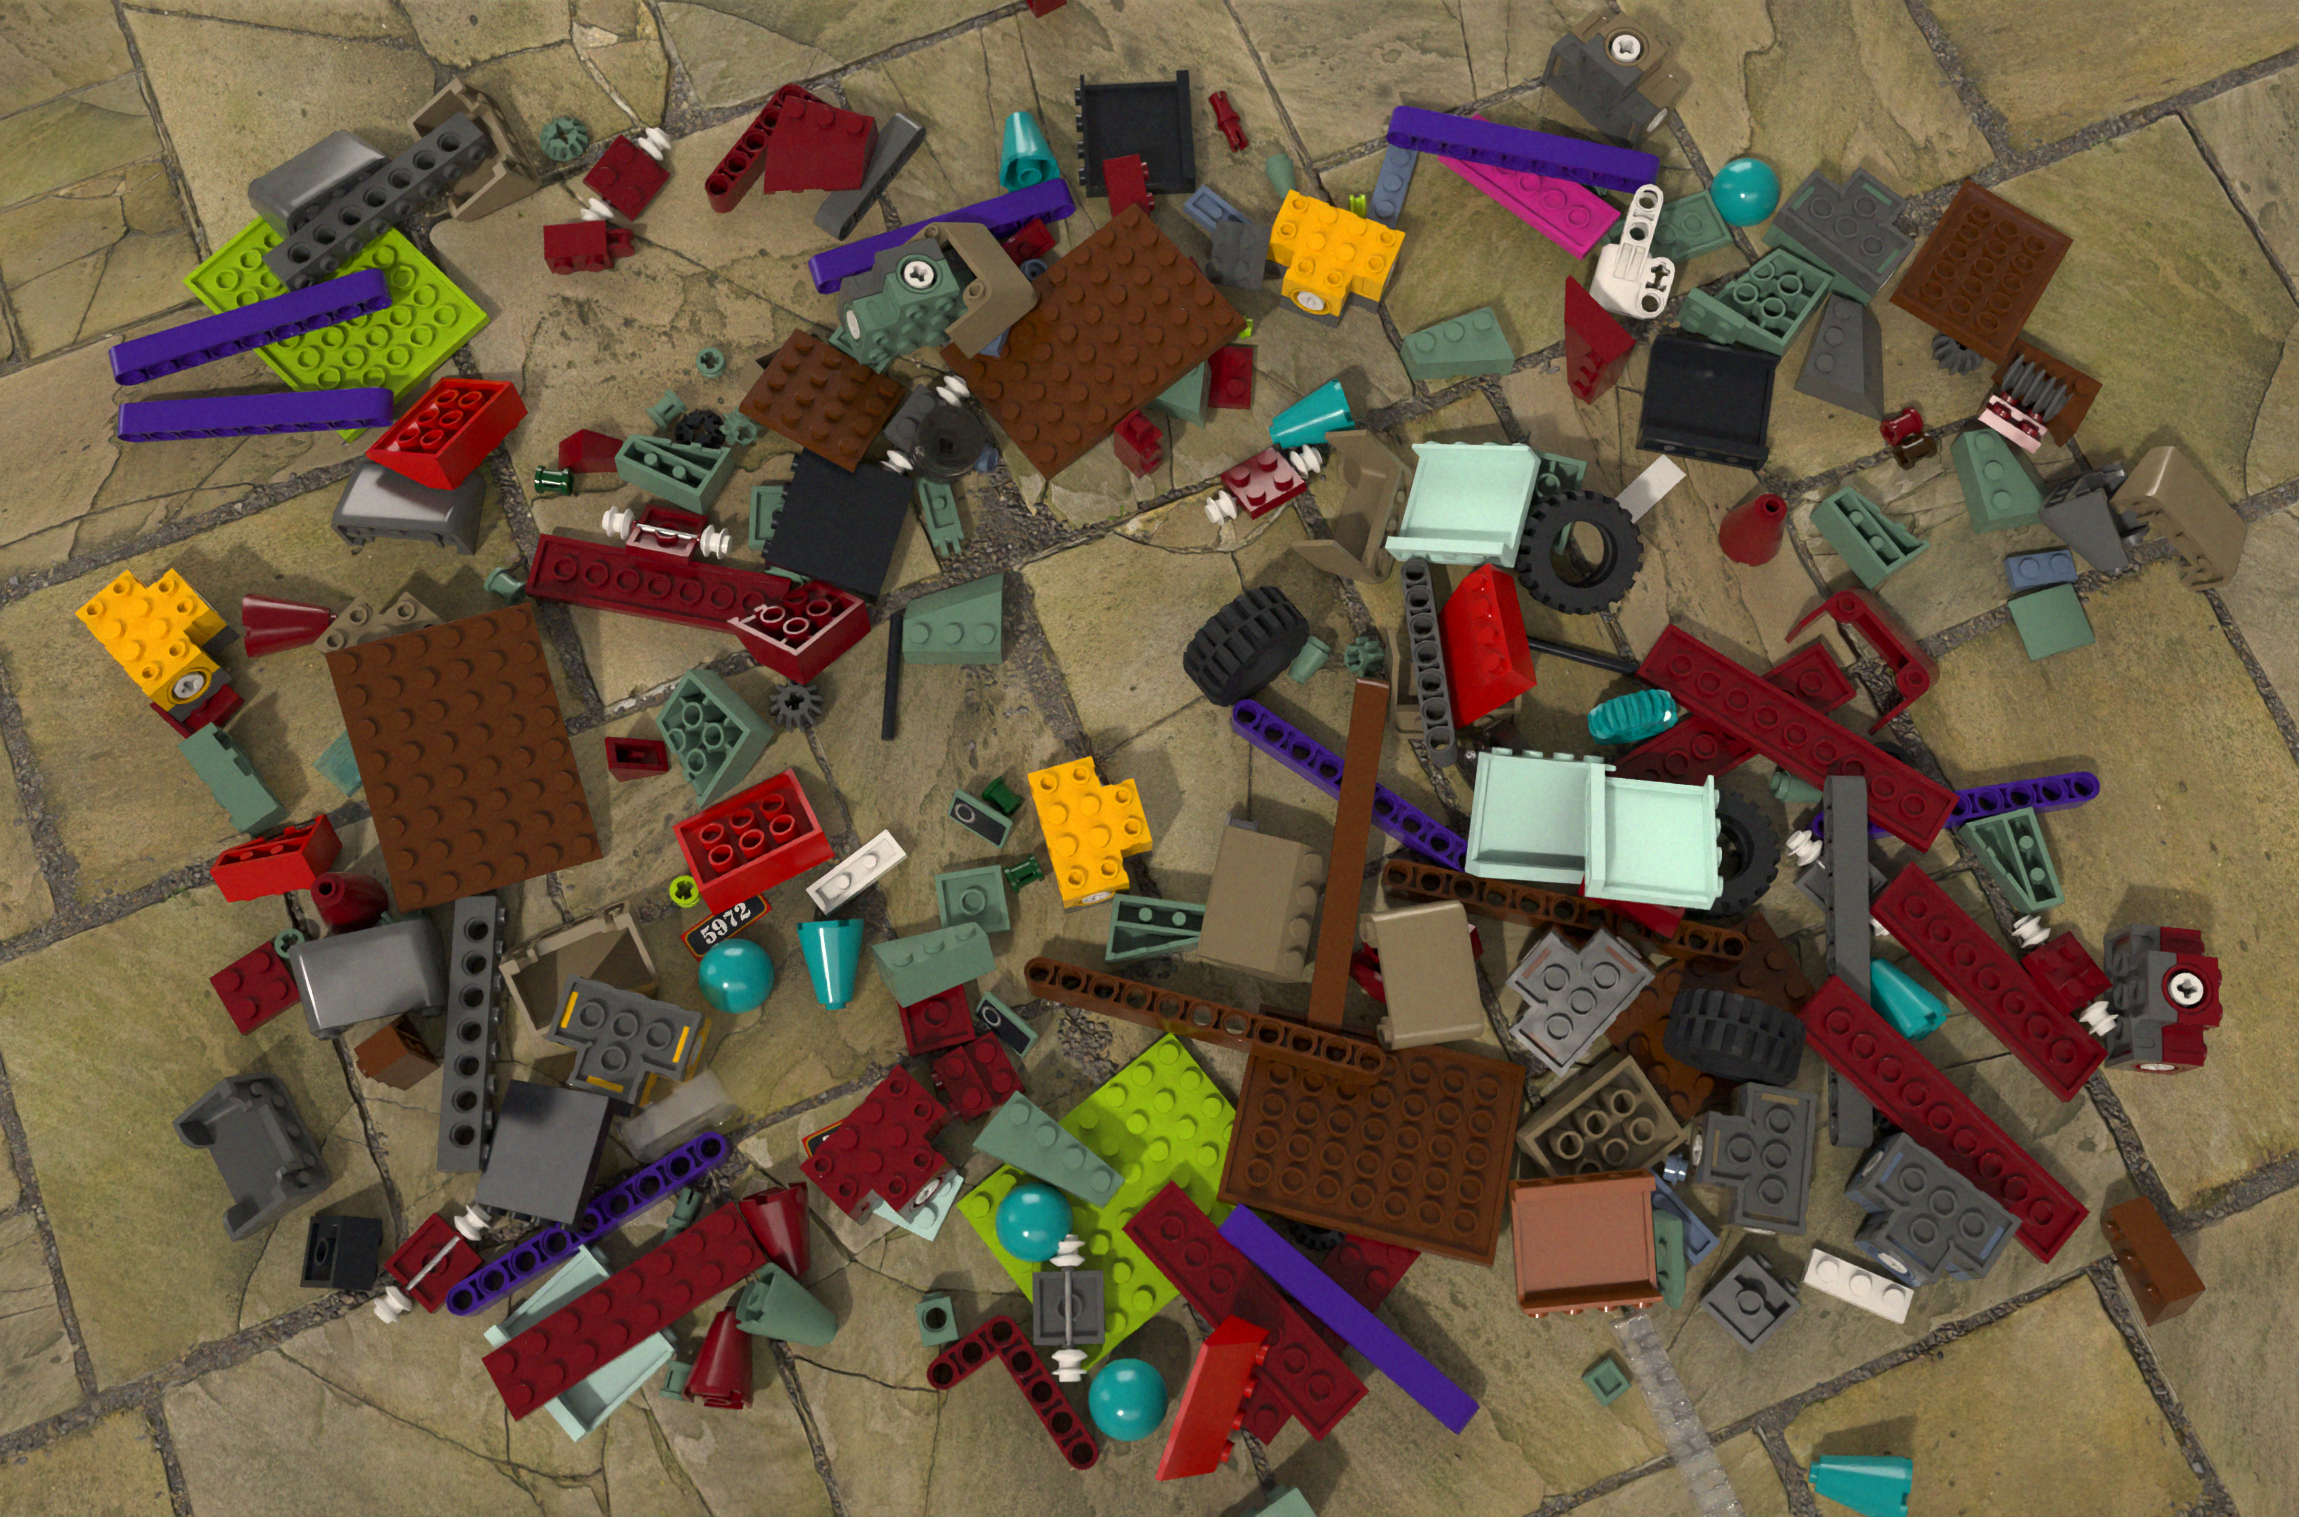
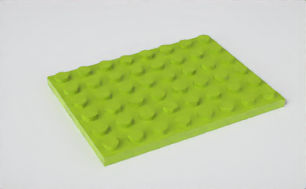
M259 215L186 276L182 282L215 315L287 294L289 292L271 274L261 258L284 240ZM391 226L386 233L377 236L365 245L359 253L352 255L341 263L334 272L326 274L314 283V285L367 269L382 270L392 298V304L388 308L252 349V351L295 392L380 387L394 392L395 405L491 320L479 306L398 230ZM368 428L335 431L348 444H351Z
M1170 1032L1057 1122L1125 1178V1184L1104 1210L1056 1188L1066 1197L1071 1206L1074 1219L1072 1235H1078V1241L1085 1242L1084 1245L1078 1247V1255L1084 1257L1085 1261L1079 1266L1071 1267H1074L1075 1271L1103 1270L1105 1344H1076L1077 1348H1073V1350H1081L1087 1354V1357L1080 1361V1367L1085 1371H1088L1180 1294L1121 1229L1171 1180L1182 1189L1218 1229L1236 1207L1216 1201L1236 1111L1174 1034ZM1005 1164L960 1200L956 1206L1033 1304L1032 1272H1060L1061 1268L1064 1267L1056 1266L1050 1259L1042 1262H1026L1010 1255L1003 1248L997 1237L995 1216L1001 1200L1013 1188L1029 1182L1048 1183ZM1250 1210L1264 1223L1274 1216Z

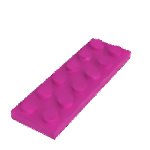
M1478 113L1471 118L1489 122ZM1438 155V161L1580 261L1589 254L1620 219L1621 213L1576 182Z

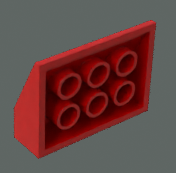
M442 377L365 454L367 458L424 486L435 489L454 490L461 486L463 480L473 469L479 467L482 464V460L501 444V441L510 431L518 427L519 422L528 414V411L513 382Z
M1487 563L1463 578L1438 615L1455 729L1457 730L1462 729L1537 685L1514 579L1491 563Z
M792 768L672 826L697 888L713 916L835 857Z
M1230 1314L1202 1343L1155 1479L1167 1481L1214 1473L1222 1462L1226 1464L1229 1462L1236 1443L1231 1441L1234 1430L1240 1431L1247 1415V1410L1242 1409L1246 1397L1252 1398L1259 1378L1254 1376L1258 1364L1263 1366L1270 1351L1271 1345L1266 1343L1270 1331Z

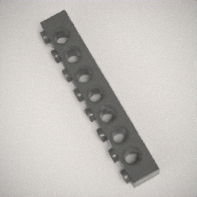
M461 111L457 112L261 257L271 274L289 293L313 286L314 283L326 274L334 272L349 257L359 253L365 245L377 236L386 233L389 227L401 218L410 215L413 209L425 200L434 197L449 182L458 179L473 164L482 161L491 152L484 134Z
M467 896L455 900L437 1171L447 1174L482 1173L491 1144V1129H495L497 1121L496 1110L492 1107L493 1095L498 1093L499 1088L498 1075L495 1074V1060H499L501 1055V1044L497 1040V1029L503 1022V1009L499 1006L500 993H503L505 989V979L499 969V963L503 953L507 951L506 939H503L504 926H508L509 908L497 896ZM482 926H488L486 937L476 940L477 930ZM480 959H486L484 970L474 974L473 968L475 963ZM483 992V1002L479 1006L472 1008L471 1000L476 993ZM480 1025L482 1029L480 1037L470 1042L469 1033L471 1029ZM478 1059V1071L474 1075L468 1076V1064ZM475 1093L477 1103L474 1108L466 1111L464 1102L469 1095ZM473 1128L475 1132L474 1140L464 1146L462 1142L463 1133L467 1129Z

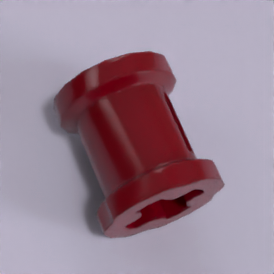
M1906 407L1899 416L1892 420L1886 419L1882 421L1879 429L1883 439L1889 445L1897 446L1904 437L1911 433L1917 434L1921 432L1924 424L1917 410L1912 407Z

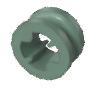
M704 348L696 357L698 370L706 378H717L725 371V359L723 354L716 348ZM708 358H715L718 365L713 364L714 368L708 369L704 361L708 363Z
M286 929L280 932L275 940L277 954L287 960H290L289 939L293 938L296 940V944L310 941L307 935L297 929Z

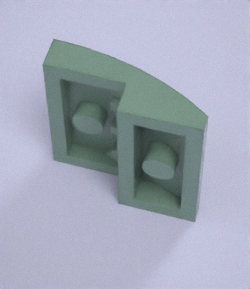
M2071 583L2007 602L2008 609L2031 663L2061 652L2065 654L2096 643Z

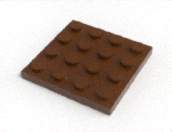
M796 328L742 400L738 412L854 473L904 398L908 387L882 373L878 374L865 364L860 365L854 358Z

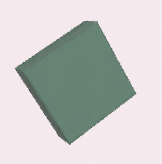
M1610 1356L1606 1357L1581 1377V1380L1603 1408L1607 1407L1632 1387Z

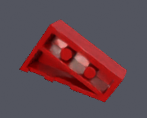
M326 814L315 817L316 823L297 830L295 825L284 828L286 835L266 841L264 836L222 851L209 872L227 902L251 901L257 897L273 894L278 896L288 891L299 889L310 890L314 880L328 872L342 847V843Z

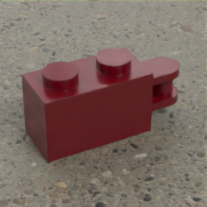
M1139 154L1103 160L1102 171L1111 218H1115L1134 202L1150 218V212L1155 211L1152 192L1147 193L1145 181L1149 180L1147 163L1141 162Z
M605 220L543 226L544 259L552 274L569 275L577 271L601 272L604 269L614 268L613 258L630 257L635 254V248L631 245V241L634 239V232L630 229L610 230Z
M1137 408L1114 427V454L1138 479H1141L1146 473L1151 475L1162 464L1163 433Z

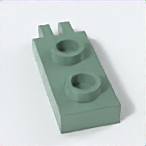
M946 471L915 479L933 547L940 546L943 557L949 556L946 545L949 543L953 544L955 554L962 553L959 541L965 539Z
M1664 1209L1653 1210L1652 1221L1658 1291L1663 1296V1303L1673 1309H1678L1682 1305V1296L1686 1291L1685 1272L1687 1265L1683 1252L1684 1226L1682 1219Z

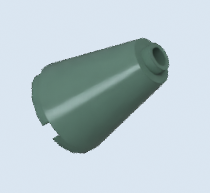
M766 1263L759 1268L757 1273L761 1274V1277L756 1284L749 1281L739 1300L735 1318L740 1320L741 1324H737L736 1327L747 1333L814 1347H822L826 1343L832 1342L838 1331L836 1315L778 1265Z

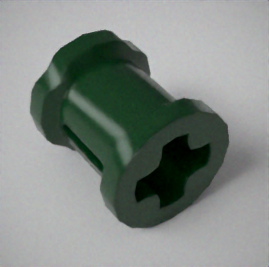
M539 465L536 469L534 480L536 493L544 494L545 491L560 492L564 496L570 497L574 486L573 470L571 468H565L564 471L546 469V466Z
M1002 776L993 780L981 795L984 801L989 800L1007 818L1013 816L1025 801L1023 796L1015 794L1005 784V779Z
M1032 853L1027 855L1026 860L1010 868L1007 866L1002 868L1015 895L1020 893V888L1036 880L1040 882L1045 880L1044 874Z

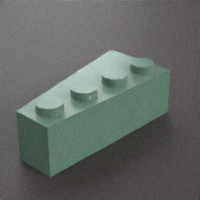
M1017 1090L972 1144L975 1150L1021 1170L1102 1210L1106 1208L1125 1184V1178Z

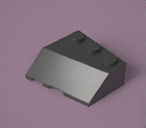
M1832 294L1820 311L1793 390L1882 422L1884 420L1881 329L1861 304Z

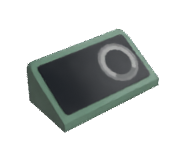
M961 788L956 789L948 810V817L998 849H1002L1015 831L1013 821Z
M987 991L975 1010V1017L993 1031L1015 1053L1022 1058L1025 1057L1039 1042L1038 1033L991 991Z

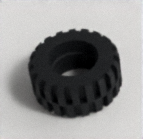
M1573 489L1572 491L1562 490L1555 492V495L1551 497L1545 496L1538 501L1539 505L1536 508L1530 507L1521 536L1514 570L1519 572L1520 577L1518 580L1522 587L1527 588L1532 598L1561 613L1569 615L1575 613L1582 616L1590 615L1591 611L1594 610L1602 612L1609 609L1608 604L1610 602L1618 603L1624 598L1622 591L1625 588L1632 589L1636 582L1632 579L1634 571L1640 572L1642 562L1637 561L1638 554L1644 553L1643 543L1637 540V536L1641 534L1639 526L1632 523V514L1628 509L1621 508L1619 506L1620 502L1601 493ZM1577 521L1587 522L1596 527L1601 534L1604 545L1602 561L1597 570L1587 579L1581 582L1565 581L1555 574L1551 566L1550 549L1557 533L1567 524Z
M1264 585L1258 589L1248 590L1246 594H1241L1234 598V601L1226 604L1219 609L1220 611L1215 616L1210 617L1206 621L1205 626L1196 632L1195 638L1187 645V651L1183 655L1184 670L1212 704L1228 707L1229 705L1234 706L1241 700L1251 698L1254 693L1260 692L1268 683L1273 682L1279 677L1278 675L1291 665L1293 659L1297 658L1301 653V648L1306 645L1307 638L1310 635L1308 621L1279 588Z
M1714 788L1719 790V804L1715 810V818H1720V832L1732 841L1739 857L1738 873L1733 879L1723 882L1722 895L1715 898L1710 910L1687 907L1686 910H1689V917L1700 919L1705 915L1708 920H1719L1723 916L1727 918L1735 916L1765 895L1771 888L1769 884L1777 877L1779 870L1775 865L1781 861V851L1774 848L1780 842L1778 833L1776 831L1771 832L1768 827L1773 822L1768 815L1762 817L1757 812L1760 808L1757 803L1752 800L1747 804L1742 801L1744 795L1736 791L1729 796L1725 795V788Z
M1687 989L1686 991H1681L1673 999L1662 1043L1665 1052L1671 1058L1681 1061L1682 1064L1688 1067L1696 1068L1698 1071L1707 1072L1716 1077L1727 1078L1740 1083L1751 1082L1774 1087H1785L1796 1079L1807 1032L1800 1019L1795 1018V1015L1790 1012L1782 1011L1777 1006L1765 1004V1002L1757 999L1746 998L1743 995L1729 994L1725 991Z

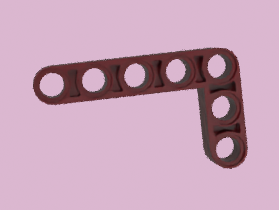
M786 84L782 86L707 178L705 191L712 209L718 213L731 212L765 171L767 148L775 128L772 126L776 125L786 95L828 106L832 105L799 85ZM744 169L741 172H735L736 170Z
M998 1315L929 1364L927 1369L929 1384L938 1390H949L999 1356L1068 1463L1078 1470H1087L1096 1463L1099 1456V1448L1018 1324L1012 1318L1006 1315ZM1006 1321L1012 1327V1336L1006 1342H998L994 1338L993 1329L997 1323ZM972 1342L979 1343L983 1349V1356L977 1363H969L964 1356L965 1347ZM1020 1351H1026L1032 1357V1366L1024 1373L1018 1372L1013 1366V1358ZM942 1363L949 1364L953 1369V1378L945 1385L940 1384L935 1378V1370ZM1040 1381H1045L1052 1387V1396L1045 1403L1036 1401L1033 1396V1388ZM1058 1412H1066L1072 1417V1428L1066 1433L1057 1432L1052 1425L1053 1417ZM1080 1442H1085L1092 1447L1093 1457L1087 1463L1077 1462L1072 1455L1074 1446Z

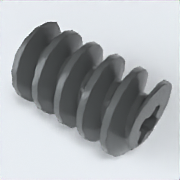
M2022 354L2003 376L2000 390L2005 392L2013 387L2011 398L2014 400L2024 395L2021 403L2023 407L2034 402L2032 413L2036 415L2045 410L2042 420L2046 423L2065 407L2075 392L2067 397L2064 396L2067 389L2066 384L2055 389L2056 377H2052L2046 382L2043 381L2046 370L2042 369L2036 374L2032 373L2036 363L2031 362L2023 366L2022 363L2025 355Z

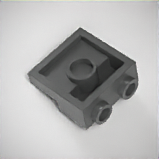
M1217 220L1216 228L1211 234L1213 247L1211 259L1206 264L1207 280L1215 285L1261 291L1272 227Z
M1747 1249L1723 1272V1276L1699 1299L1698 1303L1750 1354H1753L1801 1307V1299L1797 1296L1800 1293L1799 1288L1789 1278L1784 1276L1780 1280L1770 1271L1774 1266L1760 1251L1753 1254Z

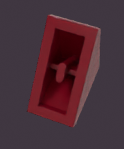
M583 428L559 442L558 470L564 471L565 468H571L574 474L618 472L614 457L624 443L620 439Z
M610 736L604 738L608 768L618 782L669 772L665 741Z

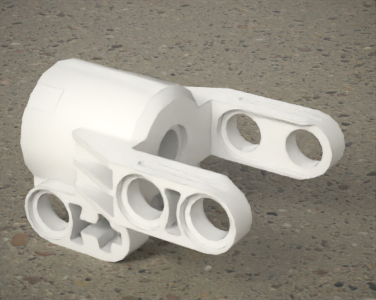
M1647 184L1637 190L1629 208L1619 245L1607 244L1602 247L1589 292L1606 311L1641 320L1655 318L1663 311L1675 275L1674 264L1665 257L1652 259L1651 253L1648 252L1663 204L1662 191L1655 185ZM1649 190L1655 192L1657 198L1653 194L1644 191ZM1639 199H1650L1654 207L1651 209L1643 208L1639 203ZM1634 228L1642 230L1645 239L1641 241L1634 240L1630 236V230ZM1658 266L1663 267L1662 272L1667 275L1659 280L1657 288L1646 289V285L1651 287L1654 284L1655 274L1651 270H1655ZM1646 296L1654 297L1658 303L1656 311H1645L1641 305L1642 299Z

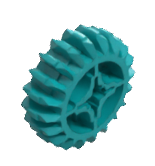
M1651 689L1649 691L1618 696L1616 699L1599 704L1587 715V725L1596 744L1615 746L1617 744H1626L1646 739L1650 736H1656L1660 732H1665L1678 721V711L1670 692L1661 689Z

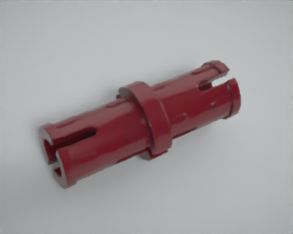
M1219 91L1221 98L1215 92L1209 97L1208 102L1218 119V129L1224 132L1232 152H1238L1236 145L1242 151L1249 145V141L1241 128V118L1233 110L1226 92Z

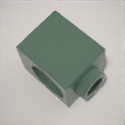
M942 1291L922 1296L923 1303L915 1304L923 1347L928 1348L961 1340L952 1297H944ZM936 1308L943 1309L947 1316L945 1325L940 1329H933L928 1323L930 1312Z

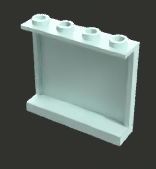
M1428 441L1426 444H1413L1412 449L1419 455V462L1399 536H1388L1385 549L1397 561L1406 562L1412 558H1420L1427 563L1484 566L1487 563H1491L1496 567L1514 568L1541 460L1531 447L1522 443H1514L1512 446H1499L1491 442L1483 443V445H1470L1465 442H1455L1454 445L1435 441Z
M1492 747V753L1479 752L1465 872L1487 878L1581 884L1585 874V779L1591 763L1604 764V757L1584 755L1583 761L1573 760V754L1554 752L1553 758H1544L1543 752L1534 750H1523L1521 756L1512 755L1513 749ZM1605 764V770L1615 771L1616 766Z
M1591 763L1585 779V897L1710 910L1715 898L1721 897L1723 890V878L1718 876L1717 870L1721 864L1722 849L1716 846V838L1720 834L1721 822L1720 818H1715V810L1719 804V790L1714 789V776L1708 775L1704 787L1605 777V764Z
M585 1244L579 1246L578 1248L581 1252L501 1325L494 1324L483 1335L497 1349L615 1275L607 1265L610 1259L605 1252L597 1245L593 1248ZM670 1327L665 1328L544 1407L574 1442L584 1441L666 1364L667 1359L673 1358L681 1350L675 1343L678 1340L677 1335Z

